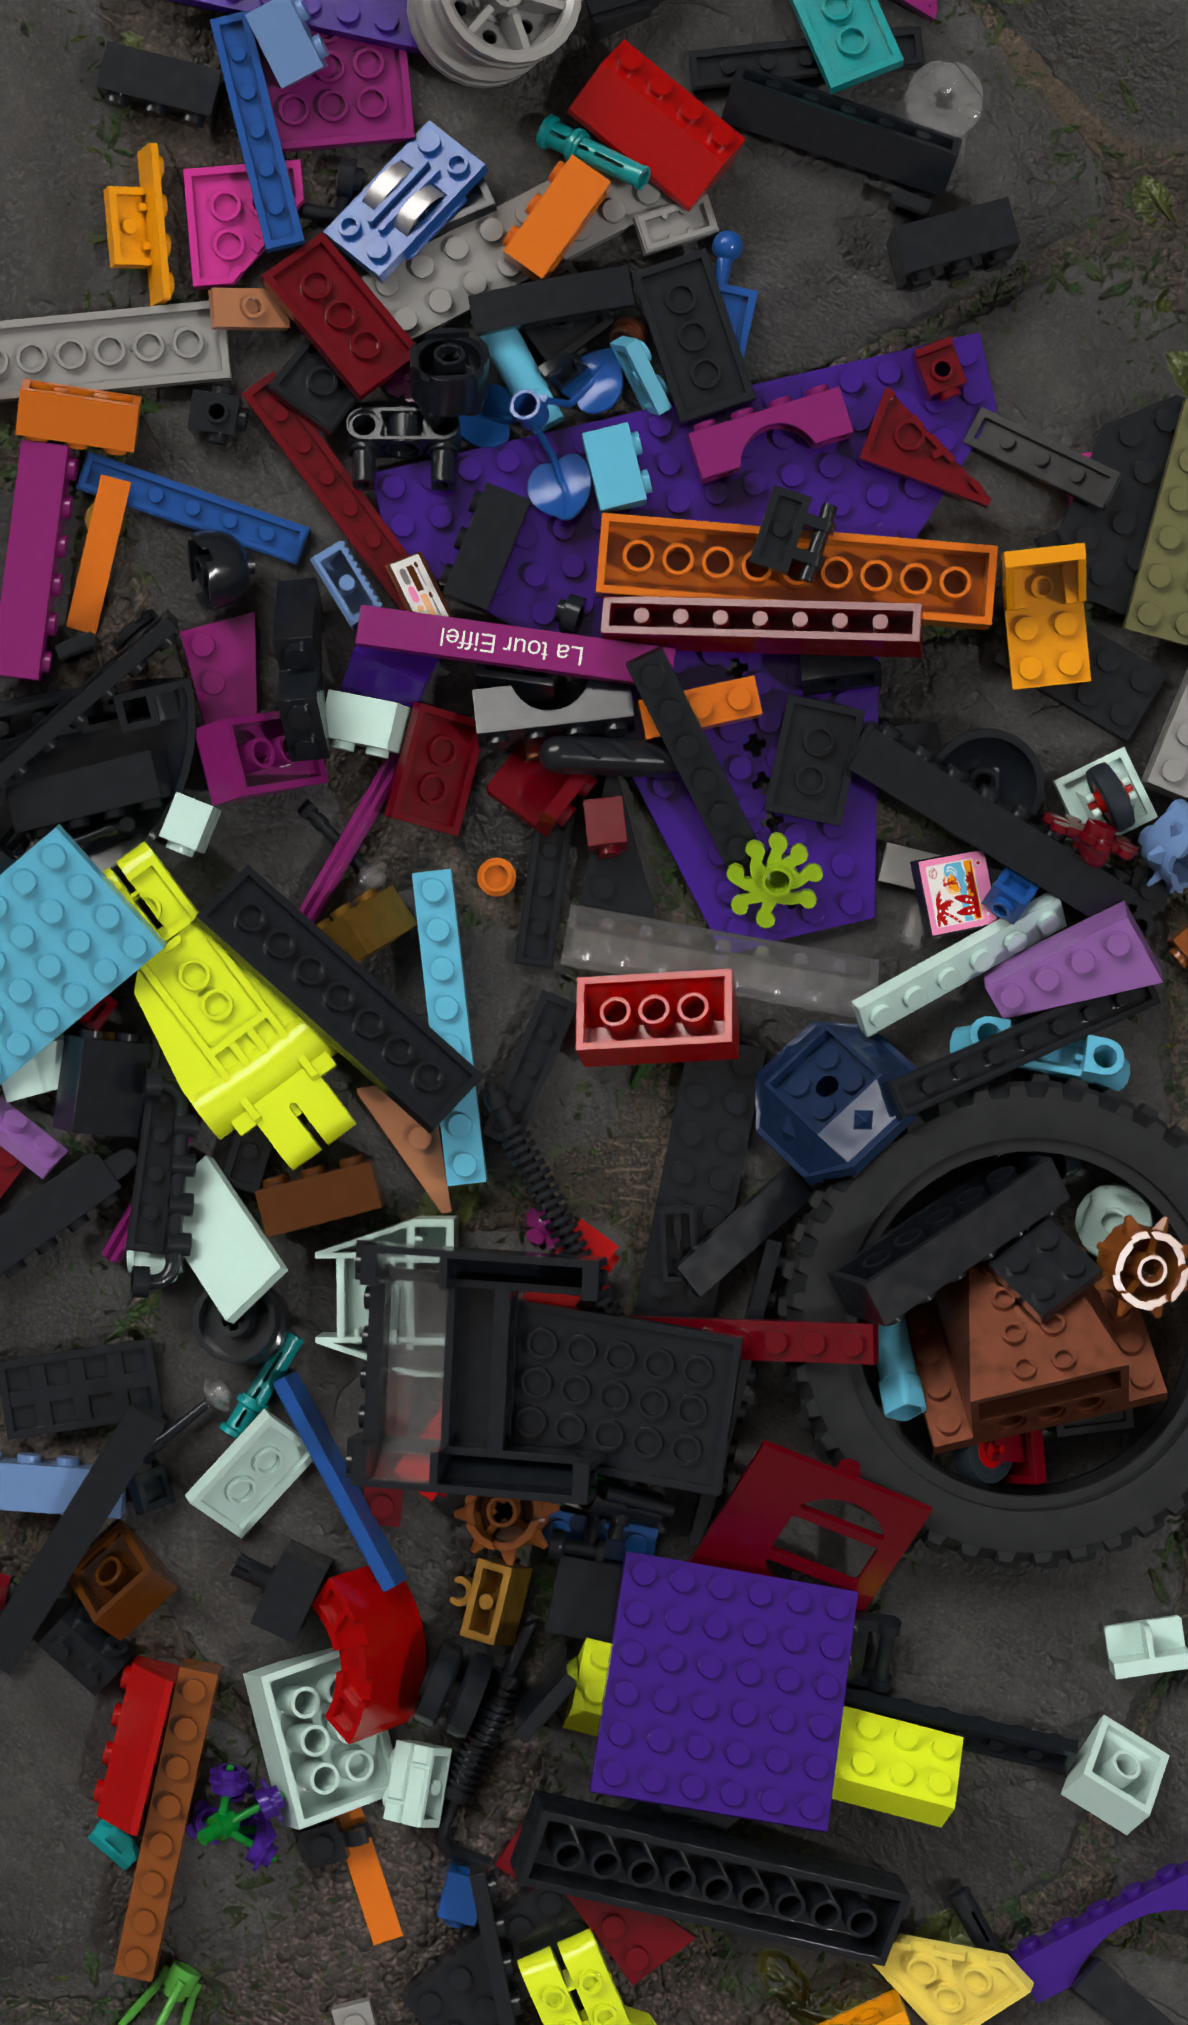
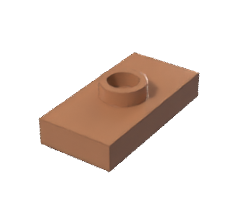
M212 287L208 290L211 330L286 331L290 328L289 316L266 288Z

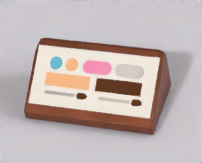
M422 551L385 565L407 611L453 617Z

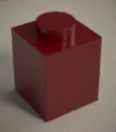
M622 796L583 800L589 854H597V857L600 859H609L620 856V851H627L628 842Z

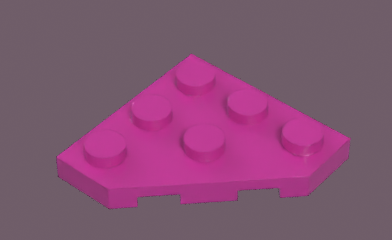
M300 159L286 160L298 211L305 203L302 163ZM245 164L183 169L193 287L195 290L212 287H233L266 249Z

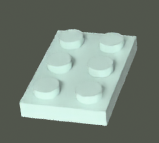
M264 1409L185 1494V1497L191 1505L242 1539L313 1462V1459L299 1433Z

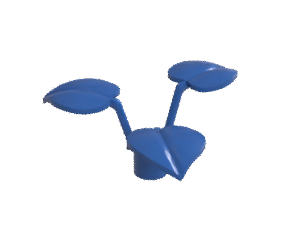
M612 348L593 351L581 357L588 368L561 390L563 395L570 398L568 400L551 398L547 394H542L539 397L536 392L529 389L521 390L512 397L506 388L493 384L489 385V396L483 404V410L480 414L476 416H458L461 436L479 448H496L503 445L510 436V425H515L518 422L525 429L533 431L549 456L551 463L541 464L533 470L528 481V494L533 504L540 511L563 521L573 519L585 507L591 493L592 476L587 463L577 454H567L559 460L557 459L542 430V427L549 419L547 405L571 408L577 403L579 408L587 414H599L612 408L619 400L623 389V371Z

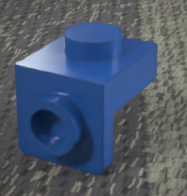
M1006 866L981 904L989 908L995 916L1005 919L1014 925L1040 886Z

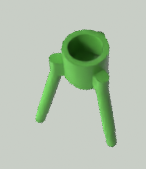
M177 1960L173 1962L171 1967L164 1965L158 1978L129 2009L118 2025H127L163 1984L165 1985L163 1993L169 1998L155 2025H165L176 2002L182 2003L186 1997L187 2001L180 2024L189 2025L196 1997L203 1985L199 1982L201 1973L192 1966Z

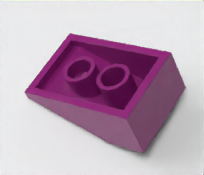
M279 711L223 718L196 728L195 735L213 806L250 800L329 782L324 759L291 762Z

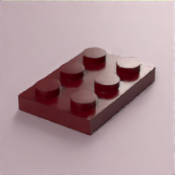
M413 702L385 817L453 836L459 835L481 750L478 745L475 719L427 704Z

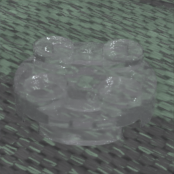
M943 60L930 62L921 67L913 75L904 98L906 116L911 122L961 138L973 129L980 117L983 107V88L976 74L964 64L958 62L953 64L943 62ZM940 92L943 96H946L950 93L953 96L950 103L952 109H938L935 106L937 102L935 94Z

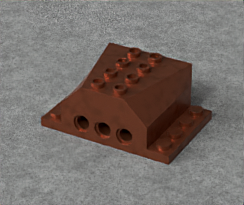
M1008 1245L998 1248L999 1251L994 1257L986 1261H979L967 1270V1275L962 1279L947 1283L937 1290V1295L933 1298V1302L914 1306L905 1313V1319L917 1375L920 1376L927 1407L923 1414L934 1453L939 1454L1167 1400V1389L1140 1308L1132 1306L1123 1317L1117 1315L1119 1299L1106 1290L1094 1289L1092 1285L1047 1321L1040 1324L988 1271V1263L1011 1246ZM1077 1245L1082 1251L1086 1253L1085 1247Z

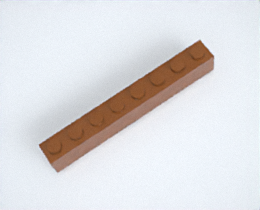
M185 1657L179 1667L113 1974L152 1982L158 1969L187 1835L186 1828L190 1821L223 1665Z

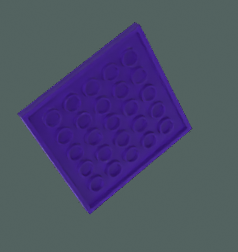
M627 1551L623 1561L589 1793L827 1832L858 1592Z

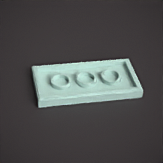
M205 1155L196 1164L195 1177H186L185 1193L194 1194V1211L192 1217H184L183 1232L192 1234L191 1254L184 1257L224 1319L234 1324L288 1271V1268L214 1158Z

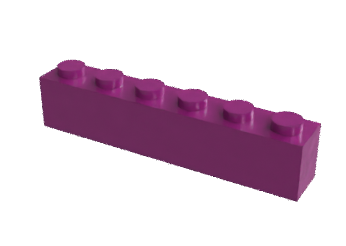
M21 440L0 603V678L44 684L45 675L52 674L54 652L49 651L50 636L57 635L59 614L54 613L55 597L62 596L64 575L59 574L60 558L66 559L69 546V537L63 534L65 519L71 520L74 507L73 496H68L70 480L76 481L79 468L78 457H73L74 451L67 445Z

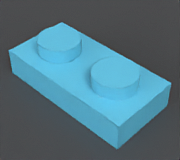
M621 336L611 342L610 346L642 410L647 409L650 414L660 416L672 408L667 398L669 394L668 387L664 380L655 374L649 362L652 360V356L645 343L638 340V338Z

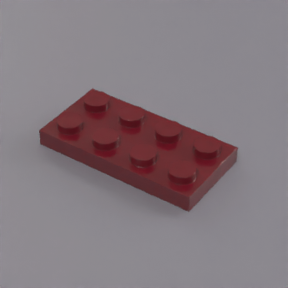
M323 232L261 275L263 286L359 401L410 365V349L414 341Z

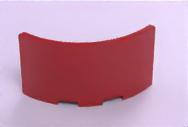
M369 1565L330 1577L311 1606L319 1615L328 1632L333 1651L339 1650L341 1670L336 1672L334 1695L325 1718L350 1745L409 1721L419 1701L420 1696H418V1692L426 1672V1644L419 1610L406 1581L384 1592Z

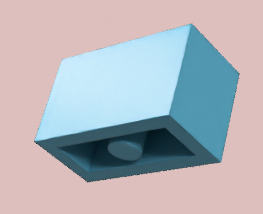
M626 422L582 433V443L592 476L600 516H602V513H614L646 505V494L652 493V487L647 469L641 471L639 469L637 455L643 454L638 431L630 432L629 424Z

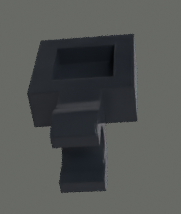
M339 1818L303 1828L299 1832L311 1870L348 1859L350 1856L348 1847H357L369 1843L368 1838L372 1837L368 1821L342 1828Z

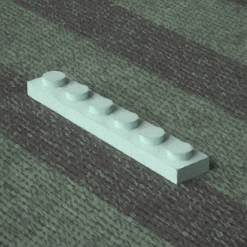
M1047 892L1029 902L1014 925L1000 918L854 999L851 1002L860 1030L869 1037L1066 927L1067 924L1061 900Z

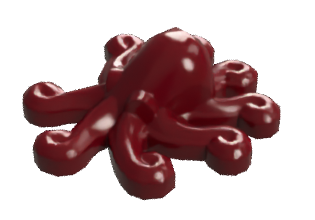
M1045 812L1043 816L1044 823L1050 826L1052 832L1072 839V844L1077 848L1081 858L1091 867L1098 868L1104 866L1111 854L1117 855L1123 860H1130L1137 853L1138 847L1132 845L1130 839L1116 835L1117 829L1105 822L1088 818L1086 824H1081L1082 820L1075 816L1065 814L1063 818L1051 812Z

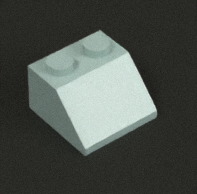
M1103 1715L1075 1758L1068 1772L1061 1795L1125 1835H1128L1150 1816L1170 1755L1106 1715Z

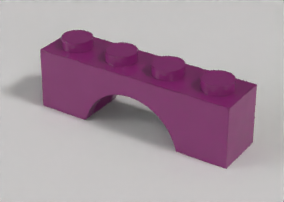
M828 384L819 385L806 391L807 396L792 401L791 396H784L768 403L769 408L754 413L753 407L732 413V420L717 424L715 419H711L694 425V432L688 433L687 441L701 485L739 473L741 456L745 447L753 438L766 431L786 430L793 432L803 438L813 450L851 438L854 431L840 386L829 389Z

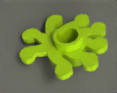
M779 832L771 834L768 839L772 849L765 864L762 861L765 854L764 844L755 839L750 840L746 844L745 852L751 857V876H744V868L738 863L729 865L726 873L728 879L733 884L748 891L732 898V911L737 915H743L747 913L748 905L762 902L756 914V921L763 928H771L775 924L776 917L772 910L777 903L782 905L800 903L806 909L813 908L817 900L813 890L803 888L792 891V889H797L808 881L818 882L823 877V870L816 863H808L798 872L796 866L803 864L808 858L807 847L801 843H796L792 845L790 855L787 856L784 852L787 849L788 840L786 836Z

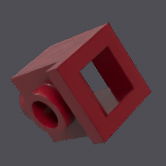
M952 336L914 350L910 357L927 401L938 398L939 403L954 399L961 395L960 389L967 383L953 345ZM938 364L946 365L949 369V374L945 377L938 376L935 372V366Z

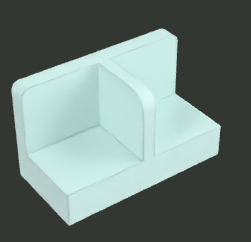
M1179 1615L1111 1624L1103 1628L1109 1670L1115 1679L1188 1669V1648L1185 1646L1182 1619Z

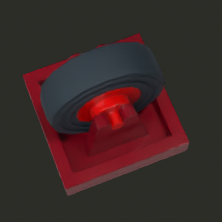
M1042 1429L954 1450V1457L959 1471L971 1482L986 1484L1005 1482L1034 1485L1047 1482Z

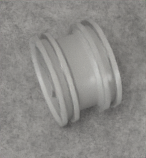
M407 0V16L412 36L420 52L428 62L448 79L465 86L483 89L500 87L517 80L538 62L552 54L567 40L573 31L581 10V0ZM455 2L459 3L462 16L458 14L454 6ZM522 21L530 25L531 32L529 34H526ZM482 34L494 35L495 43H487L483 39Z

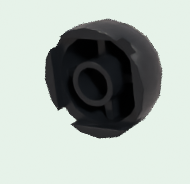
M204 530L191 533L190 536L193 540H188L187 544L189 571L192 582L197 579L202 588V592L195 593L202 609L208 611L234 604L245 594L249 586V575L255 574V562L251 551L245 552L241 542L232 534L224 531Z

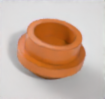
M491 858L480 866L477 873V881L483 892L490 896L500 897L508 894L513 889L516 882V872L507 860Z

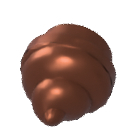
M624 316L618 319L611 327L610 343L621 336L638 338L647 346L648 331L641 320L632 316Z

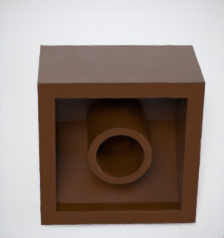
M120 1520L84 1554L69 1579L93 1623L120 1641L178 1589L163 1562L123 1520Z

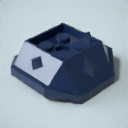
M811 1022L755 1075L756 1132L808 1184L822 1182L823 1179L841 1178L858 1174L916 1119V1114L897 1121L882 1084L917 1069V1067L878 1032L867 1037L860 1030L859 1024ZM834 1090H837L833 1095L828 1096L829 1093H831Z

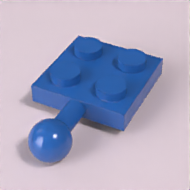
M725 230L718 233L712 242V250L717 257L714 274L744 360L758 291L728 285L732 261H735L741 255L743 241L736 232Z

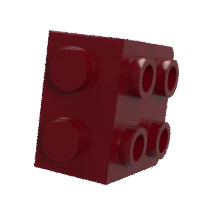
M520 743L489 782L486 792L490 797L547 838L557 824L562 828L565 826L577 809L572 806L573 802L578 796L585 799L598 780L593 775L551 773L543 767L540 759L526 762Z

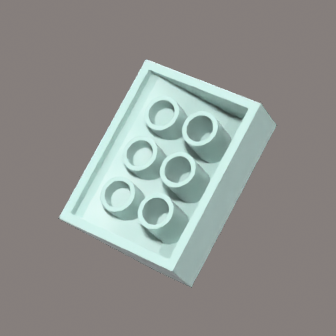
M333 1648L279 1661L243 1674L271 1787L276 1785L279 1792L281 1791L285 1795L283 1800L286 1806L280 1809L284 1819L281 1825L298 1830L383 1799V1794L387 1787H389L392 1769L389 1764V1757L393 1747L388 1730L349 1745L325 1718L334 1695L336 1672L341 1670L339 1650L333 1651Z

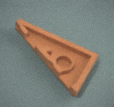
M376 1085L357 1088L358 1096L440 1212H452L439 1126L430 1134Z

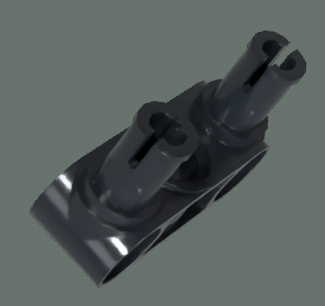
M396 406L358 408L347 417V449L350 457H352V487L355 490L370 491L375 488L377 458L404 460L431 458V488L442 492L453 489L454 463L462 444L458 416L427 418L421 414L420 408ZM362 430L373 431L369 435L363 436L358 434ZM441 430H447L451 432L450 434L444 436L436 434Z

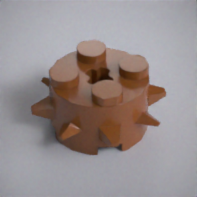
M1127 1215L1124 1217L1123 1224L1115 1226L1104 1242H1098L1097 1244L1099 1252L1096 1264L1102 1269V1278L1093 1284L1094 1289L1106 1290L1119 1299L1117 1315L1123 1317L1133 1306L1149 1310L1154 1318H1159L1162 1316L1164 1303L1167 1301L1172 1303L1182 1291L1188 1290V1266L1185 1264V1258L1188 1256V1244H1181L1170 1234H1167L1169 1218L1166 1216L1154 1227L1137 1223L1132 1215Z
M467 1495L465 1498L466 1506L454 1511V1517L467 1521V1530L474 1538L470 1549L471 1552L475 1554L485 1547L490 1550H500L506 1565L511 1566L514 1565L519 1548L530 1546L531 1544L542 1549L548 1546L543 1532L549 1523V1516L560 1511V1504ZM503 1504H511L513 1508L511 1510L513 1512L512 1517L504 1518L502 1516L506 1511L502 1508Z

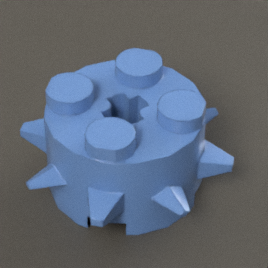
M1178 799L1170 804L1167 812L1154 825L1145 827L1138 838V843L1142 846V860L1154 871L1146 885L1149 887L1163 879L1166 882V890L1169 894L1174 891L1183 893V889L1188 887V803L1184 799Z

